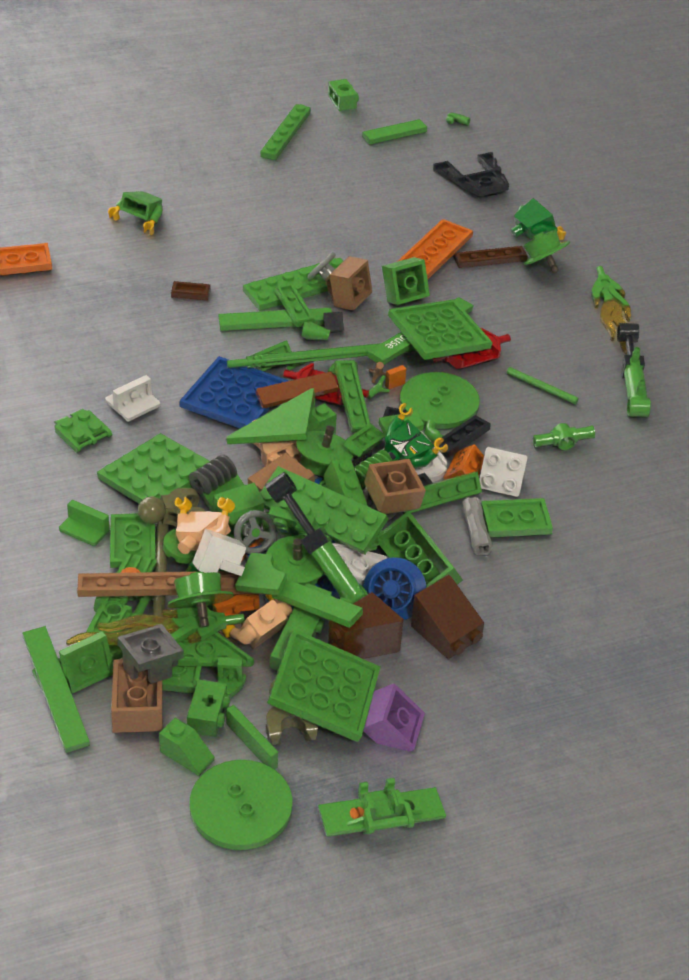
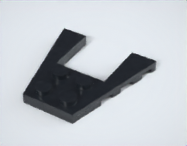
M493 152L477 155V161L487 169L477 173L463 175L449 161L433 164L435 172L477 196H486L509 190V183L505 175L501 173V167L497 165V159L493 157Z

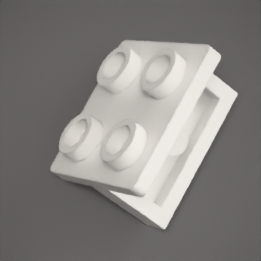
M147 375L113 390V394L105 397L106 403L128 422L161 406L160 401L152 395L151 378Z
M487 447L479 478L481 489L518 497L522 481L525 478L528 456Z

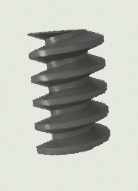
M219 455L209 463L204 464L203 467L190 473L189 481L192 488L198 494H203V492L210 494L212 490L218 489V485L222 486L225 482L230 481L231 477H236L237 469L228 456Z

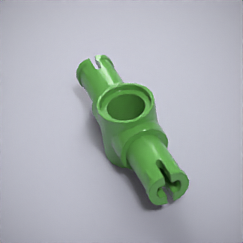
M566 423L556 425L550 433L533 435V445L535 448L552 445L553 447L558 446L561 450H568L579 440L595 438V429L593 425L575 428L570 427Z

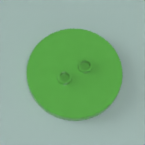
M429 372L417 375L409 379L403 385L400 392V405L406 403V407L403 410H406L407 413L412 408L413 412H418L424 426H426L428 420L435 421V429L456 428L476 415L479 409L480 399L475 387L467 380L449 373Z
M253 760L226 761L208 769L196 781L190 795V816L197 831L209 842L231 850L255 849L275 840L287 827L292 815V793L282 775L266 764Z

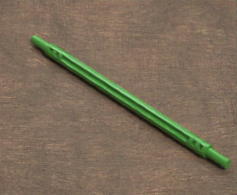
M381 343L246 356L245 359L227 360V368L245 366L247 368L364 357L368 355V351ZM413 347L406 352H413L416 349Z

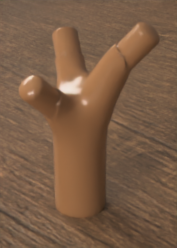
M378 362L375 369H369V372L374 374L372 383H375L379 376L384 375L386 377V373L383 372L384 364L382 362Z

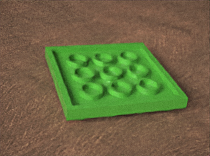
M455 299L389 309V318L424 360L491 349L492 341Z
M160 433L97 471V477L135 502L140 503L144 498L150 496L160 499L161 495H168L177 488H192L189 481L190 473L203 467L204 464L210 461Z
M293 629L267 703L359 742L381 666Z

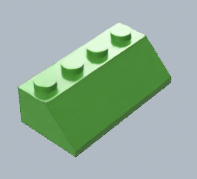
M409 511L379 533L380 546L388 557L406 559L415 564L422 572L427 587L448 574L457 585L463 581L453 565Z

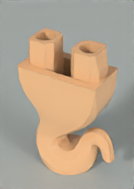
M297 440L252 443L260 449L261 461L264 466H267L285 453L300 462L301 453L296 446Z

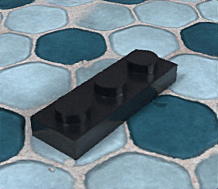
M474 415L441 437L444 441L439 445V448L447 444L448 450L443 454L451 457L488 432L491 423Z

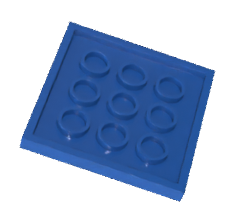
M218 356L180 399L179 405L181 408L241 429L252 421L264 416L271 408L262 409L256 395V388L283 383L288 380L255 368H247L246 366L227 368V360L229 359Z

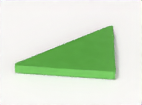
M314 388L307 390L226 437L227 444L306 440L315 397Z
M173 624L166 628L170 634L178 630ZM218 632L202 641L195 634L178 643L184 650V658L178 660V666H217L218 658H242L243 667L254 665V659Z

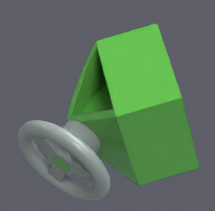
M255 483L215 494L212 512H222V509L217 506V502L221 497L229 498L235 504V509L228 513L230 517L228 525L231 531L226 536L239 540L246 547L245 553L247 554L263 553L268 550L275 540L276 526L271 517L264 512L265 501ZM262 519L268 523L270 532L261 530ZM260 537L267 539L260 547H248L255 539Z

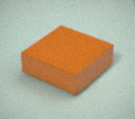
M403 365L386 371L385 387L390 390L405 384L406 368Z

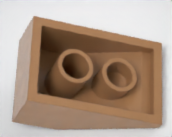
M123 659L114 660L111 707L113 733L163 730V680L151 684L148 681V669L138 672V678L133 680L123 668Z

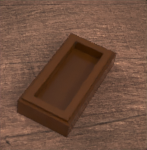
M174 281L171 298L208 301L211 284Z

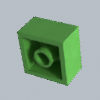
M413 257L382 266L387 302L399 305L430 296L424 259Z

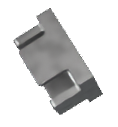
M162 624L118 637V646L123 651V668L133 680L138 678V672L147 669L148 681L151 684L171 678L172 667L178 666V660L184 658V650Z

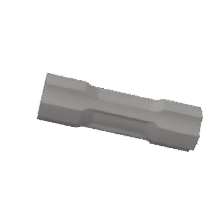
M467 497L462 501V510L468 524L473 552L477 556L488 555L492 552L491 548L493 545L486 529L481 502L477 497Z

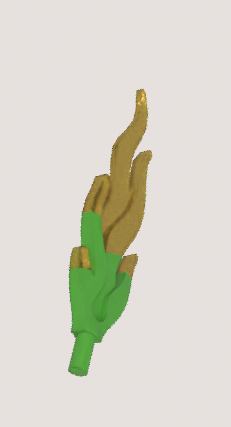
M598 266L596 268L598 279L592 287L591 296L596 309L600 304V296L603 298L604 302L600 312V319L610 334V340L614 341L616 330L612 322L617 328L619 323H626L622 316V310L625 313L626 320L630 322L631 308L624 299L626 293L623 288L612 280L609 275L605 274L602 266ZM620 342L622 351L627 355L626 342Z
M197 607L162 610V616L135 615L111 623H98V629L112 632L131 628L116 633H105L109 645H118L119 636L160 624L165 627L177 643L188 638V643H196L211 637L222 629H226V625L244 623L245 619L244 614L225 616L224 613L207 610L209 626L200 628ZM99 632L77 634L66 641V645L80 642Z

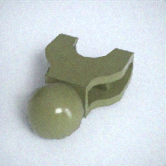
M177 488L168 495H161L160 499L153 496L146 497L138 505V515L145 523L155 524L162 520L163 525H173L177 527L178 514H180V509L175 506V499L177 497L183 502L184 497H192L190 499L192 508L187 514L191 511H206L203 508L197 507L200 497L197 491L192 488Z
M275 679L272 681L269 687V694L271 693ZM275 706L268 711L266 715V734L272 746L281 744V733L287 728L299 729L304 735L305 741L317 740L318 727L316 724Z

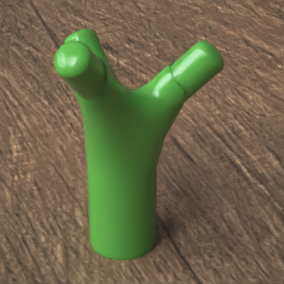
M384 375L369 390L367 399L370 400L381 392H390L389 389L382 387L386 378Z

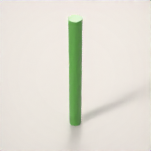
M512 367L507 369L508 375L574 405L579 400L578 397Z

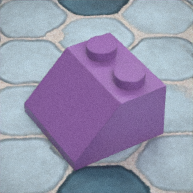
M393 683L374 691L363 731L377 744L411 752L415 749L425 712Z

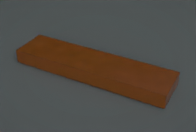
M523 246L457 252L454 254V259L459 268L523 262L527 261L528 255Z

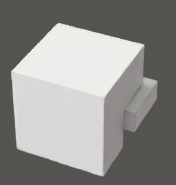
M205 528L192 563L199 571L204 573L218 572L220 568L242 576L245 567L241 564L246 547L237 539Z

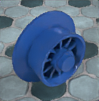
M387 558L376 563L367 573L363 585L368 594L373 592L404 620L412 617L414 595L427 588L425 578L420 569L412 562L402 558Z

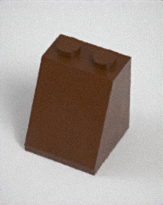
M449 574L414 595L411 627L448 660L455 655L461 654L467 647L477 644L482 639L484 621Z
M373 592L353 603L363 608V615L350 628L329 620L328 644L362 659L397 653L401 649L404 619Z

